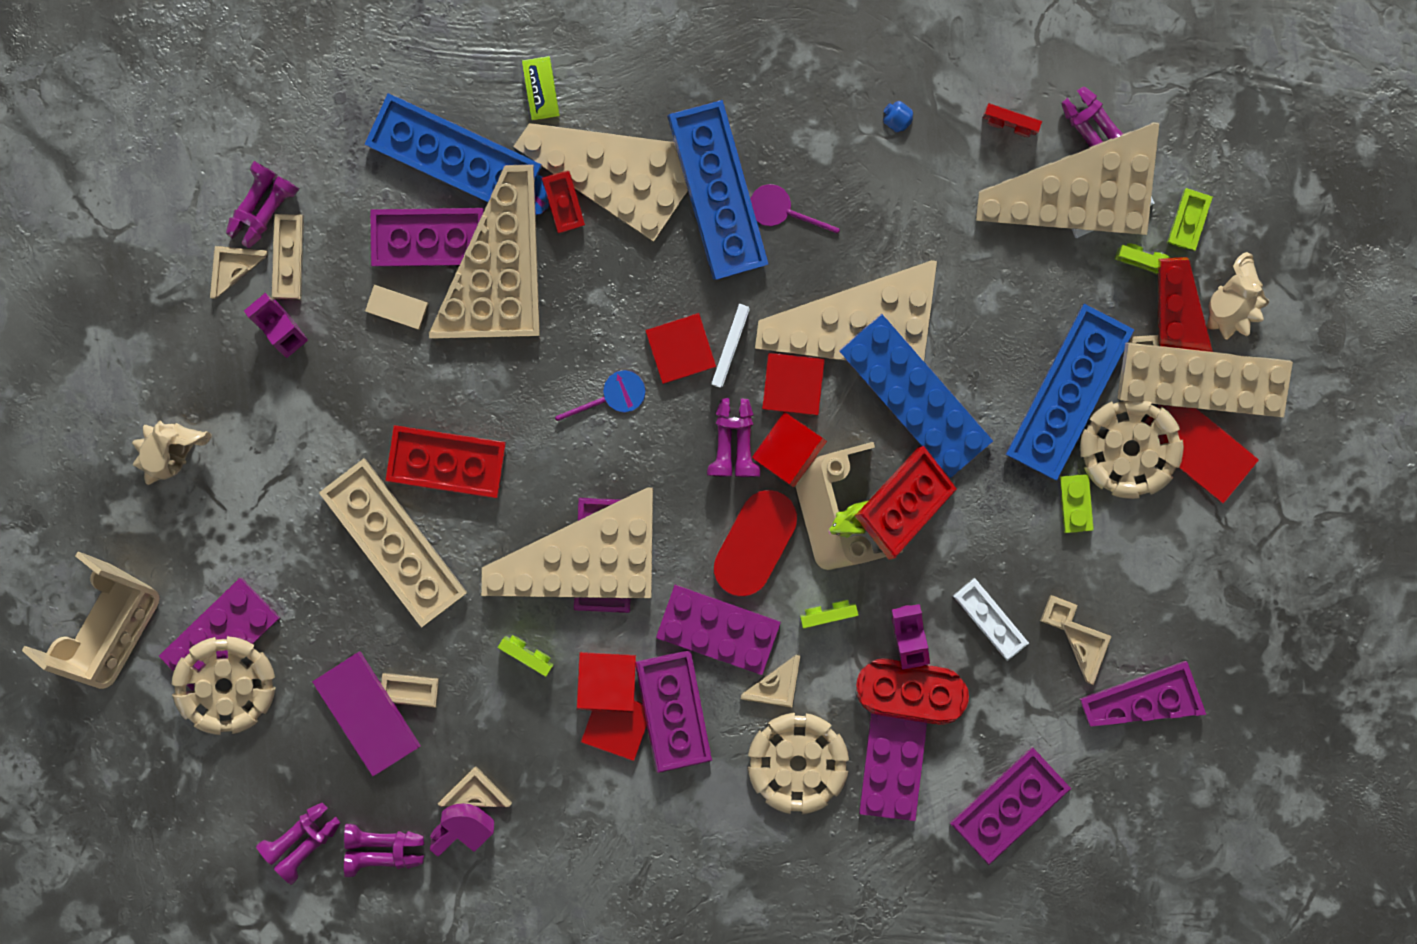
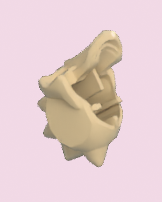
M1248 252L1243 253L1237 258L1233 265L1236 275L1225 286H1219V290L1213 293L1209 302L1210 316L1206 327L1207 329H1219L1225 339H1229L1236 330L1245 336L1250 335L1251 322H1262L1264 318L1260 309L1269 304V299L1265 297L1262 289L1263 284L1256 273L1253 255Z
M159 421L154 427L144 425V438L132 442L139 452V456L134 461L133 466L144 471L145 483L147 485L160 479L166 480L175 476L181 470L183 464H186L185 458L193 445H206L212 438V435L207 431L202 432L185 428L178 423L163 424L162 421Z

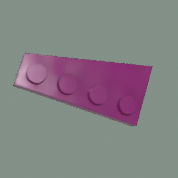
M1187 661L1079 699L1089 726L1206 715Z

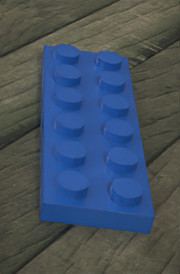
M389 93L365 142V145L486 202H489L505 165H534V183L542 167V164Z
M723 100L667 115L713 280L769 265Z
M1083 304L1005 455L1053 480H1057L1125 349V343H1128L1134 329Z
M882 313L839 350L917 441L927 449L950 478L993 442L990 436Z

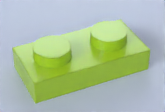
M1188 188L1183 190L1167 243L1190 251L1196 250L1213 196Z
M1127 243V246L1122 245L1117 249L1114 259L1158 274V259L1170 257L1158 252H1154L1151 255L1143 252V247Z
M1089 475L1059 477L1064 533L1094 531Z
M847 599L832 603L833 608L822 610L821 606L805 609V615H800L802 627L807 628L859 616L856 604H849Z
M514 635L511 638L505 636L497 648L545 677L548 675L553 667V664L549 662L551 658L537 649L533 653L525 648L526 642Z

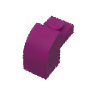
M266 293L244 310L248 318L264 332L271 344L286 358L308 341L284 308Z
M920 604L892 609L891 618L902 670L930 664L929 648L924 633Z
M466 803L451 805L442 811L441 823L430 835V851L439 857L458 838L475 852L493 834L495 820L474 805Z

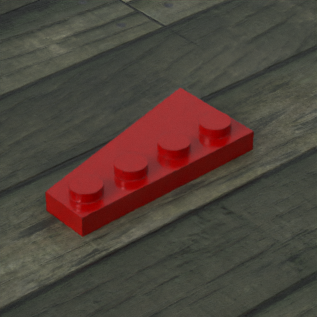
M1187 257L1158 259L1159 346L1213 352L1189 259Z

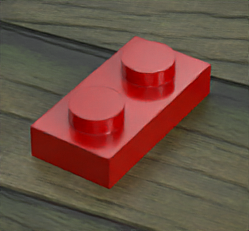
M990 103L985 107L982 118L988 120L987 124L993 127L1003 129L1005 125L1014 128L1015 134L1030 138V135L1035 136L1042 124V121Z
M566 170L541 178L557 233L584 226V219L570 171Z

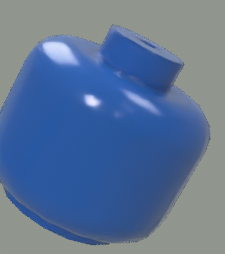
M896 101L893 105L889 103L883 111L886 114L883 118L884 124L895 132L904 131L913 120V110L902 101Z

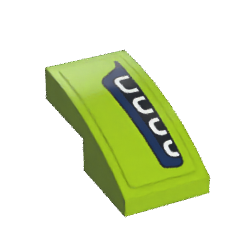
M550 56L522 60L531 119L538 120L560 116Z

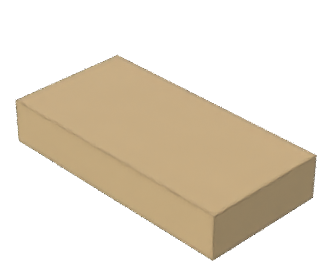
M374 285L365 311L420 330L429 303Z
M382 674L381 684L393 703L437 707L438 678Z

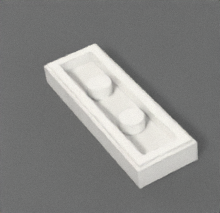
M742 304L738 306L711 384L713 386L721 388L724 385L750 310L748 306Z
M975 578L953 595L1006 661L1010 660L1029 644Z

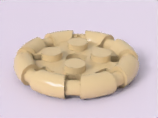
M1121 401L1114 404L1110 402L1092 415L1090 425L1087 429L1083 430L1081 436L1080 456L1084 457L1086 464L1084 469L1095 485L1100 489L1104 487L1111 491L1113 496L1135 499L1140 498L1139 495L1146 493L1152 495L1160 491L1174 478L1172 474L1176 467L1179 468L1181 465L1184 446L1183 440H1180L1178 435L1180 428L1177 422L1163 407L1159 409L1152 405V402ZM1127 412L1129 419L1118 422L1116 415ZM1145 414L1154 418L1150 426L1141 422ZM1101 426L1109 430L1105 439L1097 435ZM1167 434L1168 443L1160 445L1158 435ZM1129 440H1134L1140 445V449L1135 455H1127L1123 451L1124 444ZM1103 451L1105 460L1097 462L1095 453ZM1159 457L1166 461L1162 470L1155 467ZM1113 470L1121 475L1118 482L1109 478ZM1145 474L1147 482L1136 484L1134 476Z
M227 636V639L215 640V637L209 638L194 645L189 649L190 653L185 658L179 660L172 677V685L175 687V693L172 696L179 713L185 720H191L195 728L215 735H221V732L232 731V734H235L255 725L258 722L257 718L262 713L266 714L269 710L276 688L273 686L272 681L275 678L274 670L265 654L256 651L253 648L254 645L250 642ZM228 650V658H216V651ZM245 657L252 661L248 666L241 662ZM198 660L204 662L199 670L193 666ZM225 678L231 681L232 686L227 691H220L215 686L216 682ZM252 679H260L261 686L253 687ZM195 683V691H186V685ZM248 700L254 704L250 711L243 707ZM200 703L206 708L203 714L195 710ZM231 713V720L220 721V714L229 715Z
M789 713L774 718L768 722L769 726L762 732L759 730L749 749L748 756L751 759L750 767L747 768L753 788L757 794L761 793L764 796L765 802L769 806L784 813L791 814V811L802 812V814H808L824 808L834 795L836 797L839 795L847 780L849 771H846V761L849 760L843 738L830 728V723L812 714L806 713V716H796L795 713ZM794 727H805V735H794ZM778 733L783 740L775 746L770 739ZM821 735L828 741L823 748L815 741ZM799 755L806 759V766L803 770L795 771L791 768L790 761L794 756ZM762 757H770V767H761ZM826 759L835 760V770L826 769ZM773 779L780 785L775 792L768 785ZM820 781H822L827 787L819 794L814 787L818 786ZM792 791L802 792V800H791Z

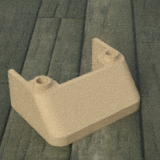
M874 442L816 457L795 486L814 559L818 566L825 570L857 565L886 557L882 550L873 552L870 541L864 536L855 535L845 538L829 534V528L836 518V513L839 512L831 483L840 481L848 475L850 471L848 454L875 448Z
M77 552L75 557L93 570L90 581L93 587L102 591L75 639L60 637L51 644L47 653L24 646L22 651L45 671L104 689L115 682L157 608L160 598L158 592L152 587L112 564Z

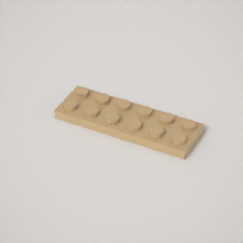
M1125 343L1117 399L1132 402L1148 401L1152 402L1151 404L1284 418L1293 362L1281 359Z
M365 458L319 492L421 628L467 594V591Z

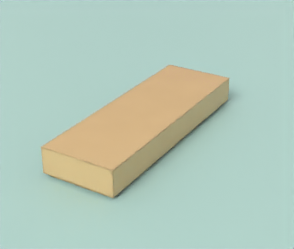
M274 214L272 299L302 300L303 215Z

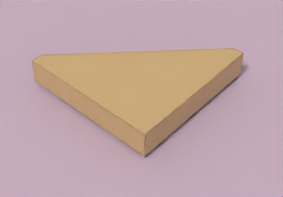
M215 246L210 298L217 299L263 261L268 256V251Z
M1062 618L1061 623L1084 679L1087 683L1094 685L1111 636Z
M800 655L793 656L741 694V699L792 707Z
M476 766L438 803L440 807L460 803L471 804L476 807H509L512 804Z

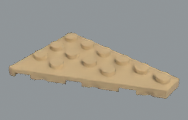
M1153 122L1150 125L1127 132L1117 138L1107 140L1074 155H1069L1061 160L1046 164L1026 174L979 191L976 221L1147 235L1159 123Z
M529 123L513 146L531 160L542 164V167L552 174L569 170L574 188L653 242L657 239L688 193L674 142Z
M534 165L504 166L429 332V338L540 335Z
M931 260L758 321L755 349L847 361L839 350L882 313L924 361L937 261Z
M645 488L482 567L481 596L652 598L653 488Z

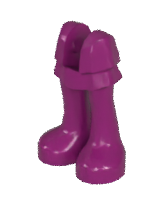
M1081 87L1077 90L1083 103H1086L1088 106L1079 113L1077 111V107L1071 103L1068 97L1062 101L1061 105L1066 119H1070L1071 126L1079 131L1089 147L1103 142L1089 123V120L1092 118L1108 140L1123 134L1109 118L1102 107L1103 103L1097 100V95L1088 88Z
M253 161L250 166V171L254 177L252 187L240 206L234 209L233 217L229 218L226 234L233 239L239 233L244 223L249 225L250 227L241 243L247 248H251L262 238L261 234L267 230L266 226L279 205L286 198L294 197L300 189L256 161ZM274 181L273 189L270 195L268 196L267 200L265 201L264 205L262 206L258 214L254 216L252 213L255 207L257 206L258 202L260 201L266 190Z
M723 398L720 400L716 412L718 416L716 421L718 426L717 457L715 462L708 465L707 476L732 477L731 437L733 429L737 430L735 477H760V467L752 462L750 452L751 426H753L751 417L754 415L749 399L741 398L740 418H729L731 412L729 398Z
M323 803L307 809V813L299 816L300 819L274 842L263 840L256 845L262 857L270 865H273L306 832L310 835L296 850L274 867V870L290 885H293L298 879L297 869L300 864L321 844H326L328 838L333 837L340 826V821L337 817L327 822L322 829L314 822L328 809Z
M346 824L344 831L345 849L393 847V852L346 851L344 856V877H354L361 868L369 866L396 867L397 869L406 867L410 869L424 863V855L403 854V846L425 845L424 836L409 831L406 834L399 831L393 834L368 833L361 831L355 824Z

